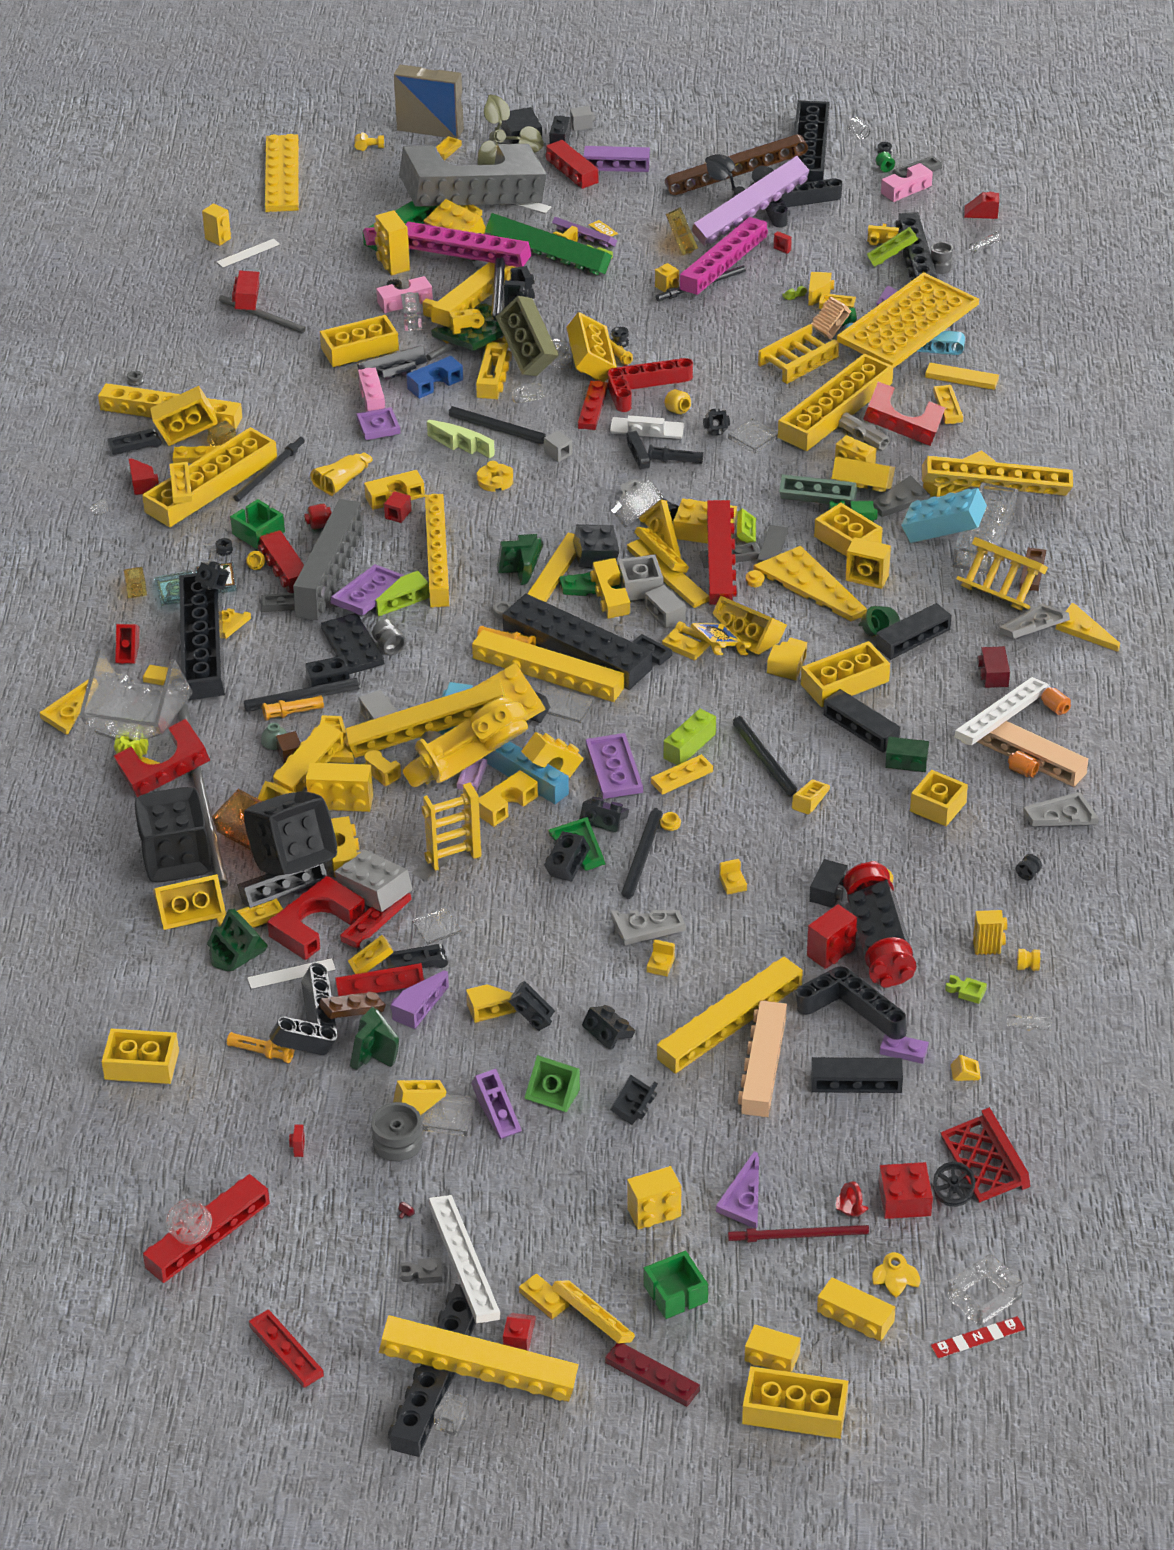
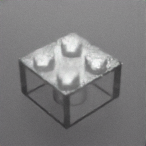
M642 480L632 490L622 495L615 502L616 506L611 511L626 528L664 496L651 480H648L646 483Z

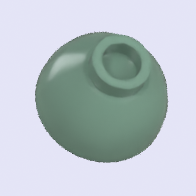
M270 723L261 735V744L267 749L277 750L276 736L287 733L286 730L279 726L278 723Z

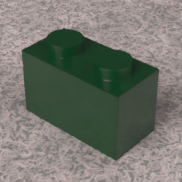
M889 737L885 768L926 772L929 741Z

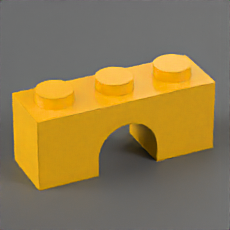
M417 470L364 483L365 498L372 510L383 508L384 503L394 491L410 495L411 500L425 497L424 481Z
M616 559L593 562V571H590L592 582H596L595 591L597 597H601L600 606L602 612H606L608 619L629 615L630 600L626 588H612V586L620 585V571Z
M535 732L521 751L532 763L544 768L549 764L568 775L569 778L584 759L578 753L580 750L573 744L567 745L558 738L554 740L547 733L542 735Z
M521 770L511 775L508 779L479 797L480 818L495 827L508 818V802H516L524 807L538 797V782Z
M349 816L331 819L337 842V856L331 859L334 877H336L335 871L361 853L357 852L359 850L358 838L353 837L356 836L355 824L350 823Z

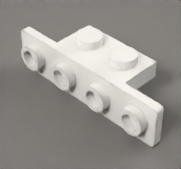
M613 417L610 433L626 435L627 432L637 431L639 436L682 439L684 423L664 421V418Z

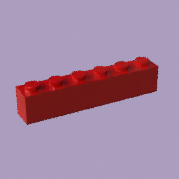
M707 500L709 605H716L720 596L732 601L733 597L737 596L736 585H733V581H736V570H732V565L736 564L735 554H732V550H735V538H731V534L735 532L734 523H731V519H734V508H730V500Z
M251 1174L238 1180L230 1189L221 1193L208 1205L203 1206L199 1212L183 1221L180 1226L167 1233L160 1241L148 1247L143 1252L145 1269L164 1284L269 1205L268 1188Z

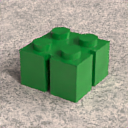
M259 499L245 507L246 514L242 508L230 516L232 534L256 549L260 545V536L279 530L282 533L285 532L284 514L274 508H269V505Z
M686 1250L643 1267V1286L652 1300H655V1304L665 1320L685 1312V1307L690 1310L708 1302V1283Z

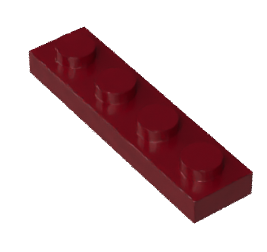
M616 1343L605 1357L606 1364L685 1407H688L700 1392V1384L624 1343Z

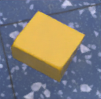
M959 1055L951 1063L953 1080L971 1081L981 1079L978 1061Z

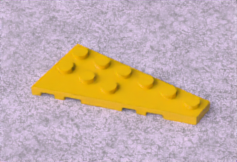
M801 546L753 565V570L766 574L767 578L771 581L777 580L783 583V587L806 599L810 597L816 600V604L820 606L826 605L832 609L833 613L851 622L861 618L867 612V608Z

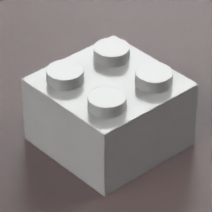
M656 555L618 559L621 588H626L630 601L645 599L646 592L663 586V576Z

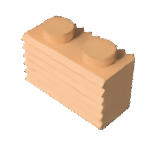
M829 297V300L823 304L819 314L813 318L811 325H813V328L818 333L832 340L852 311L843 303Z

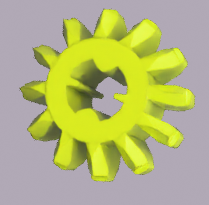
M128 729L127 732L121 731L120 735L115 736L114 750L116 754L131 746L139 759H142V756L147 754L149 743L144 732H138L137 729L133 731Z

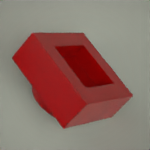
M777 231L774 234L773 248L788 254L791 251L792 237Z
M294 1124V1133L289 1135V1147L293 1148L294 1157H303L305 1146L304 1124Z

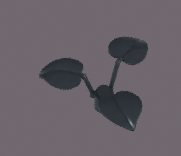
M714 154L705 159L708 174L714 180L722 181L729 175L733 191L732 198L745 190L742 186L735 187L733 175L730 173L734 170L735 164L730 157ZM768 166L756 167L752 172L754 182L749 187L773 172L774 169Z

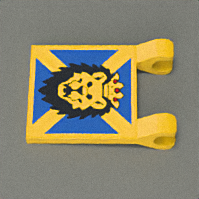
M691 624V628L711 645L715 655H723L721 648H726V646H736L740 655H748L746 648H751V644L742 642L724 624Z

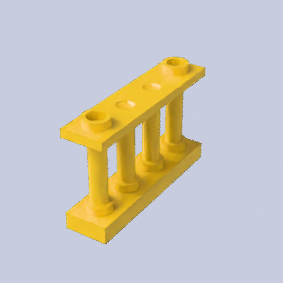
M809 324L759 350L758 366L761 367L769 362L782 370V381L788 384L839 357V342L834 339L824 344L812 336L813 325ZM810 342L817 348L812 351L803 344ZM796 348L805 355L798 357L790 351ZM783 355L792 362L785 364L777 358Z
M974 537L972 544L977 547L976 550L978 552L966 579L957 576L956 579L962 582L961 586L969 590L974 587L1011 602V607L1022 611L1023 608L1029 610L1031 606L1023 603L1035 575H1038L1039 572L1045 574L1048 567ZM988 552L993 553L994 560L983 585L973 582L984 555H987ZM1004 559H1008L1011 561V567L1000 592L990 589L1001 561L1004 562ZM1025 566L1028 568V573L1017 598L1014 599L1006 596L1018 568Z
M471 782L463 784V794L460 797L432 805L428 796H423L424 805L421 806V810L425 818L427 851L424 852L427 864L431 863L434 870H439V858L465 850L470 852L473 859L481 857L479 796ZM464 805L462 812L440 819L435 818V813ZM462 820L465 821L461 828L436 835V828ZM465 835L466 839L463 840V843L437 850L438 843Z

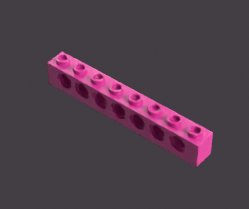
M752 217L747 218L680 274V290L698 295L767 237V222Z
M413 222L406 223L409 249L495 263L496 258L503 257L505 265L514 267L524 266L531 257L530 246L527 241Z

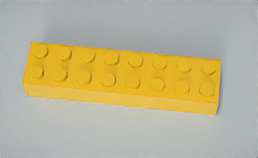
M867 354L861 355L778 420V438L808 451L839 426V420L843 414L847 412L850 415H854L869 403L878 381L890 386L893 379V366Z
M251 427L188 466L192 502L173 503L170 477L142 495L144 512L166 526L172 527L269 465L277 458L276 441Z

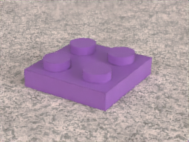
M392 407L357 413V421L365 440L401 434L400 426Z

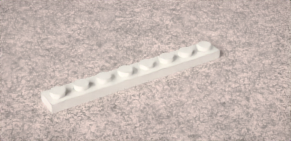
M1031 677L955 731L954 738L961 740L964 744L973 745L1041 697L1044 690L1049 688V684Z
M452 1195L429 1198L430 1210L475 1322L500 1320L499 1308Z

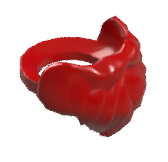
M854 1181L845 1183L841 1188V1193L836 1198V1210H839L848 1217H858L869 1209L867 1206L862 1205V1192L859 1185Z

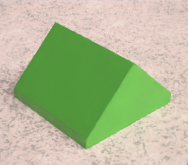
M537 1055L525 1099L567 1112L580 1091V1069Z

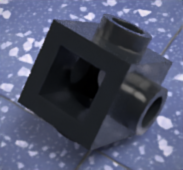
M719 408L711 409L703 418L704 429H707V433H712L713 436L722 435L730 426L729 415L726 414V410L720 411ZM714 420L718 422V426L713 425Z
M201 562L195 580L202 583L201 587L205 589L224 590L230 572L220 568L221 564L217 562Z

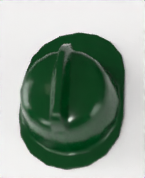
M871 606L862 616L858 626L862 627L867 635L876 636V633L901 620L897 612L890 607Z

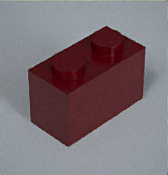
M1005 646L981 647V655L977 656V665L981 667L980 680H984L985 688L1009 687L1010 668Z

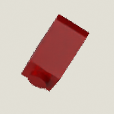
M990 191L979 194L964 206V218L998 219L999 193Z
M132 458L129 459L134 495L144 494L156 485H159L158 474H154L152 466Z
M116 624L115 663H136L140 626L136 624Z
M511 1313L507 1316L503 1333V1345L529 1351L536 1316Z

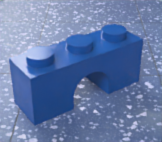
M448 356L406 374L407 389L420 399L434 393V382H444L448 386L463 380V365L452 356Z

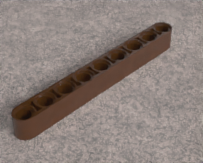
M797 134L730 155L728 157L736 165L730 173L735 177L754 171L759 166H769L801 156L807 152L808 146L803 137ZM706 163L671 174L665 178V185L671 195H679L720 182L714 180L708 174Z

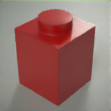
M394 491L384 503L385 519L402 523L412 511L410 495Z

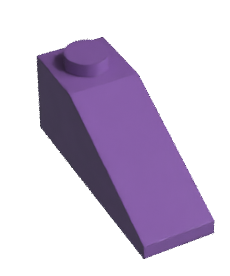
M444 970L403 990L391 1003L392 1020L416 1029L448 989V972Z
M497 1069L476 1075L471 1085L480 1106L499 1138L503 1139L521 1132L522 1130Z

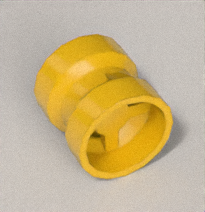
M1018 949L1017 970H1025L1030 967L1032 971H1039L1040 950L1033 949L1029 952L1025 949Z

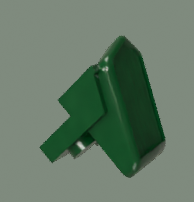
M537 534L518 535L516 541H501L497 563L498 573L518 572L520 585L528 584L543 547L542 539L537 537Z
M235 908L228 909L221 926L214 927L207 942V945L210 947L209 955L212 966L224 971H234L249 960L265 952L268 947L267 943Z
M373 1006L360 1019L358 1033L355 1035L350 1067L358 1070L363 1064L366 1065L371 1057L392 1067L398 1054L399 1037L380 1011Z

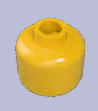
M677 389L669 391L664 400L666 409L679 415L686 413L691 406L690 395Z

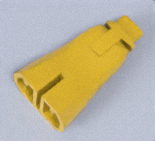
M364 452L348 455L333 464L313 469L310 478L315 487L333 496L351 479L367 468L368 464L373 460L370 455Z

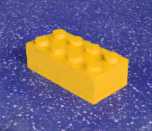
M578 312L566 327L575 367L579 372L586 373L595 380L605 382L608 379L609 369L616 368L607 326Z
M386 315L320 331L321 349L332 367L399 351L398 332Z
M868 641L802 666L801 686L821 707H824V700L840 689L853 696L889 682L890 663Z
M750 1366L743 1402L742 1424L841 1439L849 1381Z

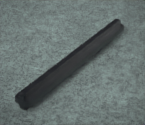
M503 257L496 258L491 310L493 321L497 320L496 316L502 311L505 272Z
M451 406L449 409L450 417L540 444L544 443V437H546L545 433L455 406Z
M352 678L248 699L244 701L245 711L249 712L262 709L263 703L267 705L278 703L279 700L290 702L360 689V681L358 678Z
M742 716L735 717L733 725L786 794L788 796L794 795L797 792V787L744 718Z
M654 808L650 812L621 894L626 899H631L634 896L660 819L662 818L663 812L658 810V808Z

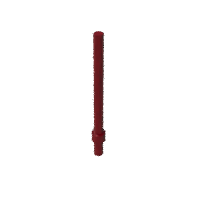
M869 1225L775 1230L747 1228L746 1231L728 1232V1241L747 1240V1243L757 1242V1240L867 1235L869 1234Z

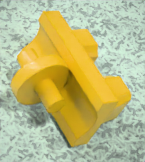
M884 223L882 226L869 225L867 242L870 245L883 244L898 235L899 228L886 227L887 224Z

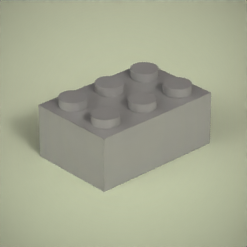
M367 850L359 853L355 858L343 864L342 867L335 871L338 883L364 898L366 905L374 907L381 912L413 890L408 869Z

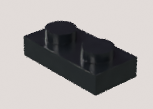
M643 634L632 641L651 650L652 662L659 666L672 656L670 648Z

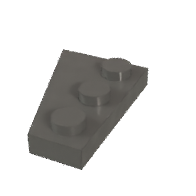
M910 475L875 499L873 505L874 509H877V513L884 517L908 509L914 501L927 500L930 498V494Z

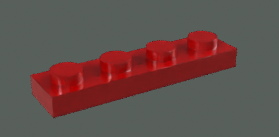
M590 381L578 420V429L596 430L607 394L608 382Z
M406 894L382 912L374 907H370L340 935L341 942L358 949L364 939L370 938L412 900L411 894Z
M422 963L335 977L338 996L368 992L379 993L409 988L424 980Z
M269 1309L249 1320V1327L303 1388L324 1376L323 1369Z

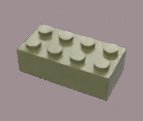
M517 296L496 316L523 375L538 376L559 356L532 298Z

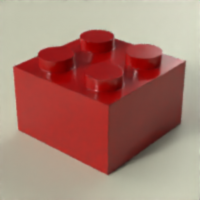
M837 904L809 924L807 957L826 969L832 964H836L847 953H851L856 946L857 917Z
M926 1162L880 1165L878 1184L884 1218L931 1216L933 1196Z

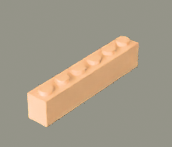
M1005 721L977 741L1008 757L1016 751H1021L1035 758L1040 763L1038 771L1072 787H1075L1087 774L1088 758L1008 721Z
M760 1001L759 1009L754 1010L753 1022H756V1025L751 1026L750 1038L753 1039V1042H748L747 1055H750V1058H745L744 1071H747V1074H742L741 1088H744V1090L739 1091L738 1104L742 1105L741 1114L769 1117L786 1022L787 1004Z

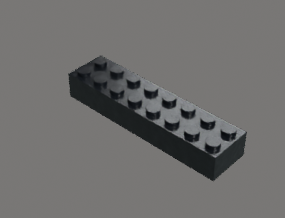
M798 100L794 135H801L808 146L807 152L798 156L809 169L805 182L824 180L830 102Z
M197 573L179 575L181 684L186 701L225 696L222 592L218 589L208 590L201 587L202 583L195 580Z
M527 593L502 613L503 632L511 634L519 632L523 636H535L537 647L624 673L625 689L630 690L652 670L651 650Z

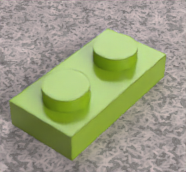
M742 508L737 512V536L746 543L756 542V518Z

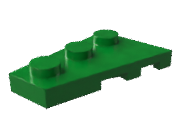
M590 572L559 577L563 595L587 596L588 594H596L595 586L597 585L596 582H592ZM621 584L612 586V588L621 589Z
M588 817L548 830L549 836L555 842L560 837L562 831L584 836L590 846V850L581 864L585 871L605 865L604 857Z

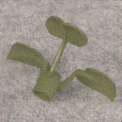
M488 95L484 106V116L489 123H498V125L489 134L490 140L485 141L481 145L477 158L478 165H494L497 145L504 140H519L518 144H529L534 153L541 150L544 146V141L536 128L531 126L523 128L520 131V137L506 136L505 132L499 129L502 121L509 118L510 109L508 104L499 96Z

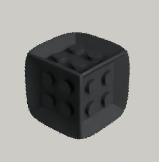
M180 787L155 791L135 799V815L139 836L142 841V856L150 881H173L198 876L210 871L211 853L209 839L205 828V816L200 795L196 788Z
M305 791L283 794L257 803L244 810V823L251 852L256 865L263 872L273 875L293 874L325 863L337 856V842L330 813L324 799L318 794Z

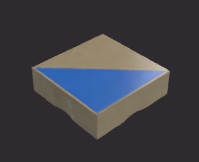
M400 64L394 73L397 130L446 138L449 136L458 139L464 130L463 108L461 104V73L445 70H428L422 67Z

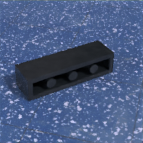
M935 603L877 632L875 648L892 660L951 630L952 615Z
M838 690L824 700L823 715L880 752H886L889 737L900 738L899 725L843 690Z
M324 863L293 874L273 875L267 873L239 883L237 886L242 903L251 908L313 886L325 878L327 874Z
M812 1057L811 1059L812 1093H902V1058Z

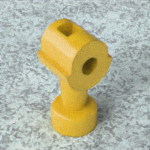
M361 132V134L355 136L354 146L357 150L365 151L368 146L372 145L384 148V135H378V138H368L367 134Z

